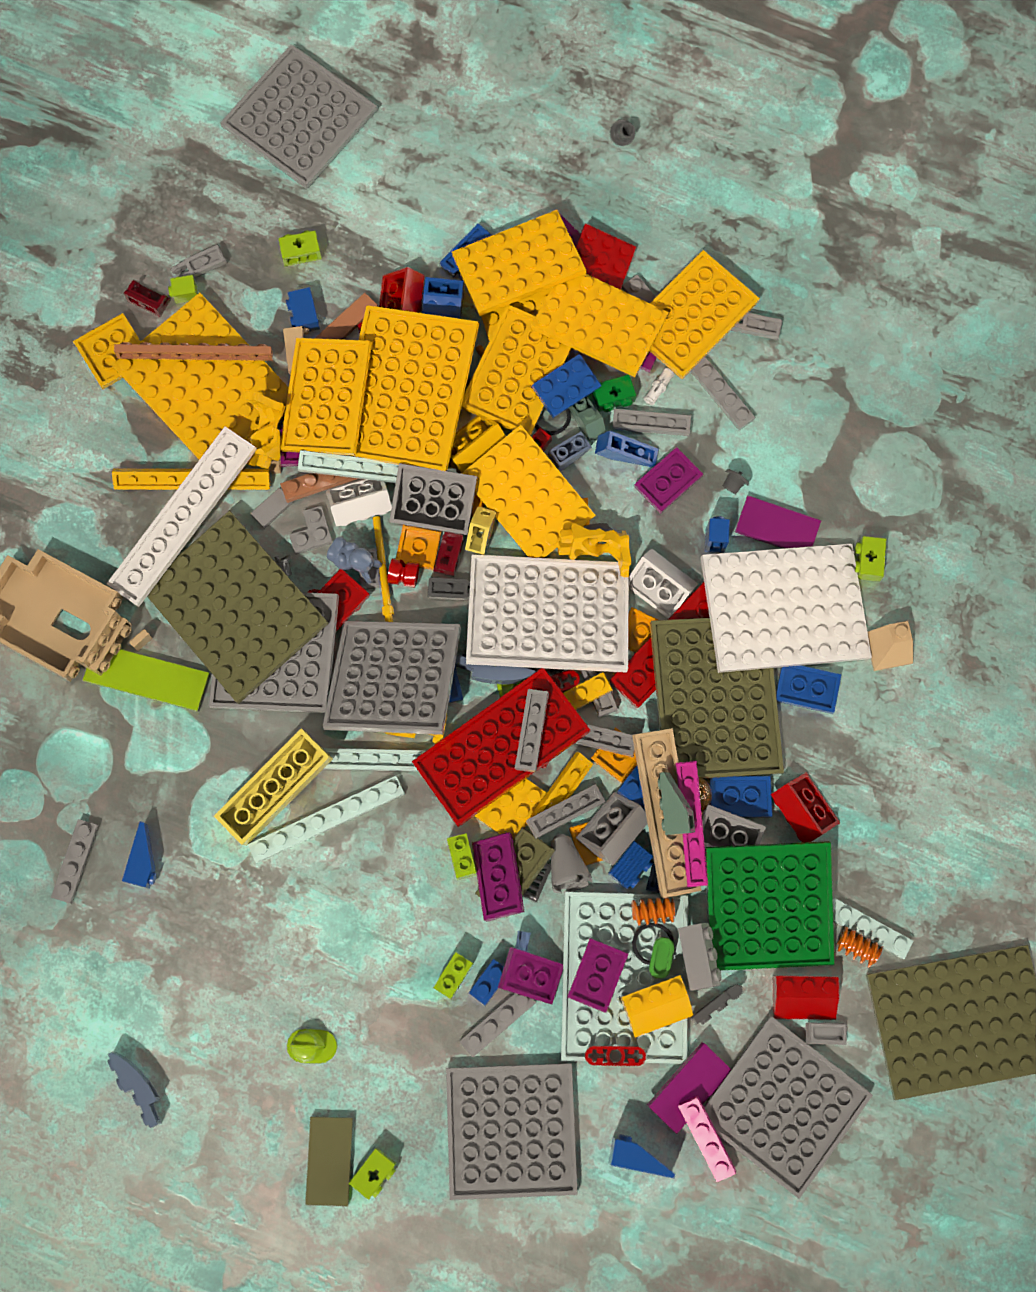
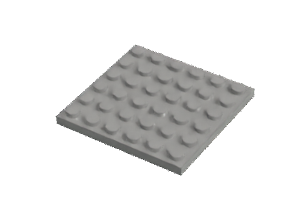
M291 44L220 124L225 130L304 188L308 189L377 111V106Z
M303 593L329 624L239 704L236 703L212 674L209 707L325 713L331 685L339 595Z
M346 621L343 625L323 721L324 730L443 735L461 632L460 624Z
M770 1016L704 1108L718 1136L800 1199L873 1095Z
M572 1064L446 1068L450 1200L578 1195Z

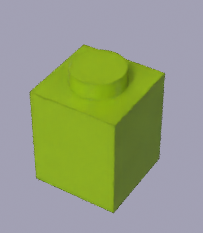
M193 275L170 278L171 286H168L170 298L173 297L176 304L188 302L198 294Z

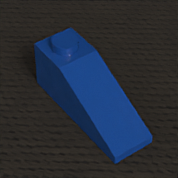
M608 431L598 435L595 454L611 460L654 467L656 466L658 448L613 431Z
M140 821L122 881L150 889V886L155 883L157 874L154 873L155 864L148 825Z

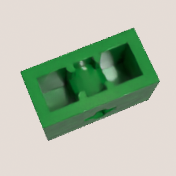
M629 374L599 382L601 387L592 393L598 412H610L619 406L628 407L636 399V393Z

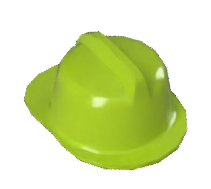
M321 1029L297 1030L291 1034L287 1042L289 1056L294 1061L300 1063H326L333 1058L337 1050L334 1036L330 1032Z

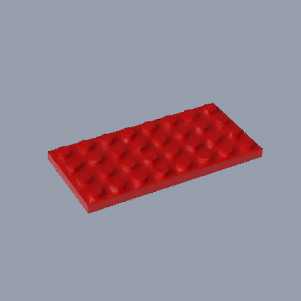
M544 668L538 670L411 761L458 827L534 773L515 769L528 689L547 691L549 693L537 770L591 732L590 728Z

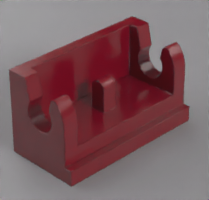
M132 280L124 292L128 302L159 317L162 316L171 301L166 295H161L141 285L136 280Z
M451 532L443 534L433 572L452 577L455 576L464 543V535Z

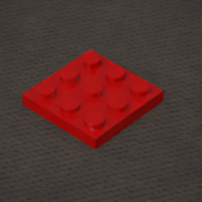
M585 223L575 248L586 268V274L621 290L636 246Z

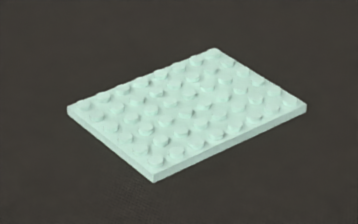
M565 892L562 1061H586L585 1052L591 1046L640 1047L645 1051L646 1060L644 1063L683 1064L687 1059V1018L635 1038L620 997L681 975L687 991L688 977L678 928L688 926V895L673 896L675 907L674 923H671L669 917H667L665 924H663L661 918L658 919L659 924L664 925L670 930L674 937L675 947L669 974L665 978L656 979L650 974L649 965L641 962L633 952L632 940L634 933L646 922L642 920L641 926H638L636 920L633 922L631 900H635L638 905L639 900L643 899L646 905L649 898L652 899L653 903H655L656 898H660L663 903L664 898L656 894ZM648 927L642 930L636 941L639 954L644 959L650 961L654 942L661 937L669 938L667 933L657 927ZM590 938L629 954L606 1013L567 998ZM594 1049L588 1057L592 1058V1061H596L597 1058H604L603 1062H607V1049H603L604 1054H598ZM624 1049V1062H628L627 1058H633L635 1063H637L638 1059L642 1058V1054H638V1050H635L634 1054H627L628 1049ZM612 1050L610 1052L609 1058L612 1062L620 1061V1051Z

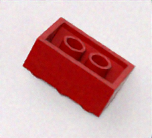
M409 267L384 275L382 278L379 307L420 313L425 275Z
M807 772L771 794L774 803L780 808L786 821L792 826L798 839L802 842H812L840 824V821Z
M772 977L774 1019L836 1020L839 1003V977Z

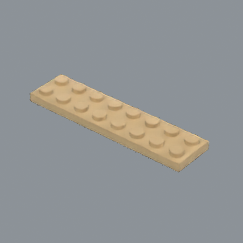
M673 728L632 735L661 898H668L702 891L701 886L687 887L683 835H665V831L662 829L664 815L663 810L660 808V798H662L661 790L658 787L660 773L670 772L678 786L676 763L679 762Z

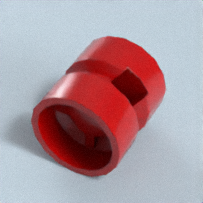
M392 558L387 583L395 585L403 583L406 587L415 588L420 563L408 561L405 564L403 560Z

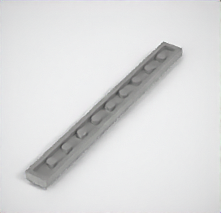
M638 275L622 285V289L626 293L648 303H651L656 298ZM704 357L690 372L740 431L754 421L755 417L707 358Z

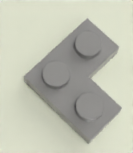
M322 506L303 511L308 529L289 535L295 555L333 543Z

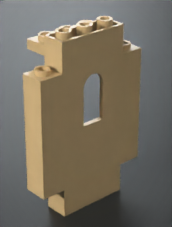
M37 549L28 565L7 555L0 566V644L69 682L78 675L81 665L100 676L103 672H106L110 667L112 657L120 651L122 641L131 633L132 624L115 611L121 606L123 598L117 591ZM62 610L90 625L91 631L87 638L77 640L52 626Z

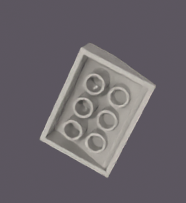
M399 463L389 522L468 535L477 476Z

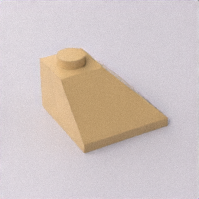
M908 621L888 624L867 632L874 671L913 664V638Z

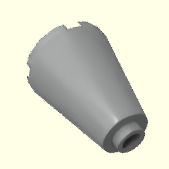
M565 834L554 836V839L550 842L551 848L555 850L551 856L553 891L555 893H562L561 890L567 889L568 892H573L589 885L588 881H593L592 876L571 838L565 836Z

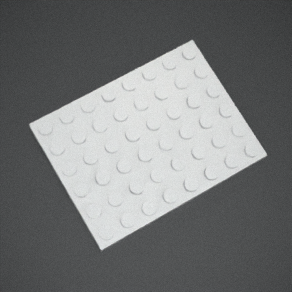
M852 544L707 554L701 556L718 673L867 660L872 658L858 574L855 572L856 563Z
M472 555L466 664L627 672L629 577L620 576L618 562Z

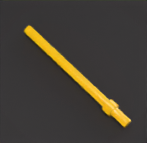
M379 516L373 517L377 558L382 563V567L379 568L383 599L382 615L385 616V622H393L394 608L391 605L389 583H387L388 575L381 519Z

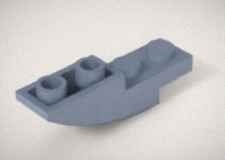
M579 432L549 450L546 456L561 472L589 451L592 446L583 433Z
M466 654L462 656L457 655L455 662L456 667L473 672L472 680L490 684L522 683L536 673L533 670L534 668L495 667L466 664Z
M117 1052L109 1053L110 1059L107 1061L110 1069L115 1071L118 1079H116L117 1085L125 1093L134 1091L135 1094L132 1097L137 1106L140 1105L142 1109L141 1118L146 1126L149 1125L150 1128L161 1124L153 1105L161 1099L149 1079L126 1057Z

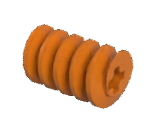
M673 897L671 902L668 898H664L663 903L660 898H656L655 903L649 898L646 905L643 899L639 900L638 905L635 900H631L633 922L636 920L638 926H641L642 920H645L646 924L649 925L650 919H653L654 923L657 924L659 918L665 924L667 917H669L671 923H674L675 907Z
M845 926L837 940L838 952L845 948L846 956L853 952V960L860 956V963L862 964L867 960V967L870 968L878 960L884 946L878 949L877 942L870 945L871 940L869 938L863 941L862 934L855 937L856 931L852 930L848 933V927Z

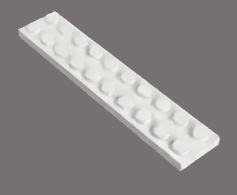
M224 427L107 582V585L139 607L257 448L227 427Z

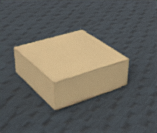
M143 629L129 643L139 651L153 638Z

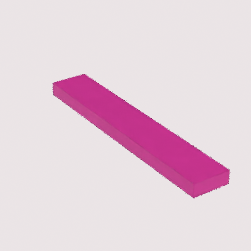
M697 762L676 763L678 787L693 811L695 833L682 834L687 887L708 885Z

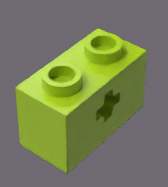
M306 230L300 234H286L278 238L285 267L322 259L316 231Z
M863 536L856 543L855 554H858V561H855V572L858 574V579L880 581L884 577L885 538Z
M467 833L447 838L457 880L476 876L477 873Z
M455 952L433 988L449 999H452L472 968L473 963Z
M376 1147L349 1182V1185L368 1200L371 1196L376 1198L383 1189L380 1184L385 1178L389 1181L396 1172V1169L393 1168L396 1163ZM377 1169L379 1171V1179L371 1180V1173L369 1171Z

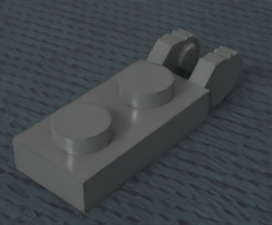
M429 578L428 599L467 600L470 596V593H468L470 581L468 579Z
M735 984L727 988L690 1017L693 1023L705 1024L712 1018L710 1015L715 1010L720 1012L727 1007L729 999L736 1000L743 992L742 987Z

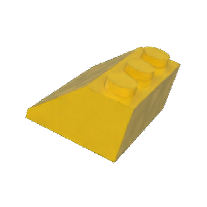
M477 415L455 433L449 460L451 467L456 469V472L463 473L503 440L506 436L499 424Z
M681 975L620 997L635 1038L693 1016L690 1000Z

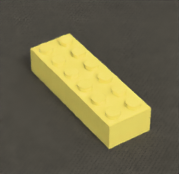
M300 729L214 817L241 845L247 846L333 758L305 730Z

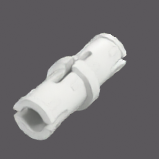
M664 368L658 379L653 381L652 388L644 397L646 403L653 406L661 393L666 391L667 384L675 375L672 370Z

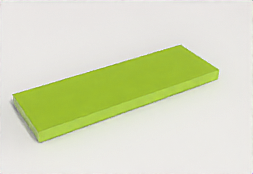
M121 649L112 657L110 667L101 676L86 668L83 677L84 682L199 712L210 677L209 672Z

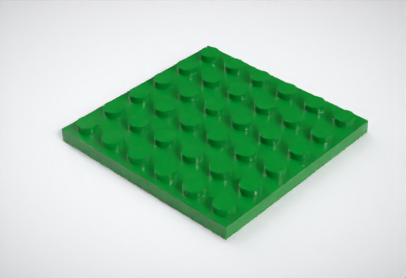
M830 841L706 847L708 923L713 931L712 943L717 952L716 964L720 971L834 965Z

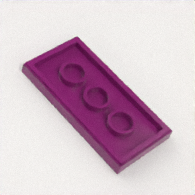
M747 495L735 533L782 549L813 547L821 520Z
M507 832L472 842L484 921L488 922L525 912L512 834Z
M701 1042L647 1103V1106L678 1134L686 1124L678 1107L679 1103L698 1095L701 1103L704 1104L723 1082L731 1069L704 1042Z

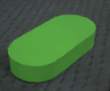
M667 937L658 938L653 944L649 972L656 979L665 978L670 972L674 944Z

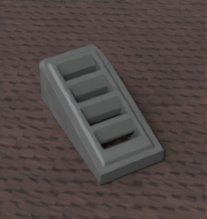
M548 863L543 867L546 869V872L540 871L538 874L543 876V879L535 878L534 882L540 884L539 888L534 885L529 887L537 891L536 895L526 891L522 896L523 898L537 903L551 871V865Z

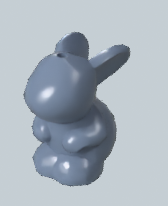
M337 537L327 552V559L332 561L335 566L342 570L354 569L361 572L368 584L371 583L368 571L372 567H382V563L377 559H373L368 550L360 548L356 543L346 542L342 537Z

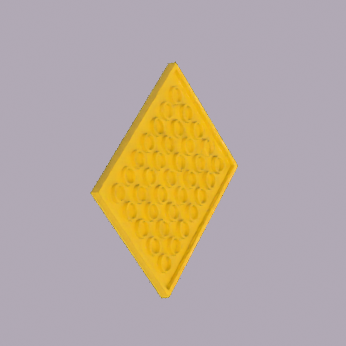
M200 292L137 344L140 345V343L147 342L152 345H159L160 343H169L171 345H179L180 343L198 345L206 343L210 346H218V344L222 343L229 346H237L238 344L249 345ZM119 359L112 365L198 460L201 459L224 427L245 439L252 422L256 421L259 424L260 414L253 403L244 399L245 391L260 393L274 401L283 403L286 407L289 387L265 361ZM285 411L279 422H281L284 419Z
M366 305L359 340L370 341L372 346L356 456L352 457L366 458L395 465L400 463L447 471L477 338L478 321Z

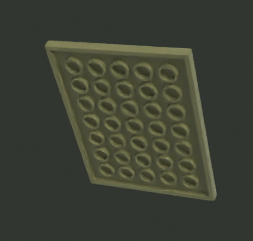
M230 510L175 558L147 596L238 704L329 624Z
M710 618L651 621L650 631L659 730L673 728L678 762L696 761L698 779L783 774L784 767L773 668L718 673Z
M1028 945L866 975L893 1100L1036 1074V976Z

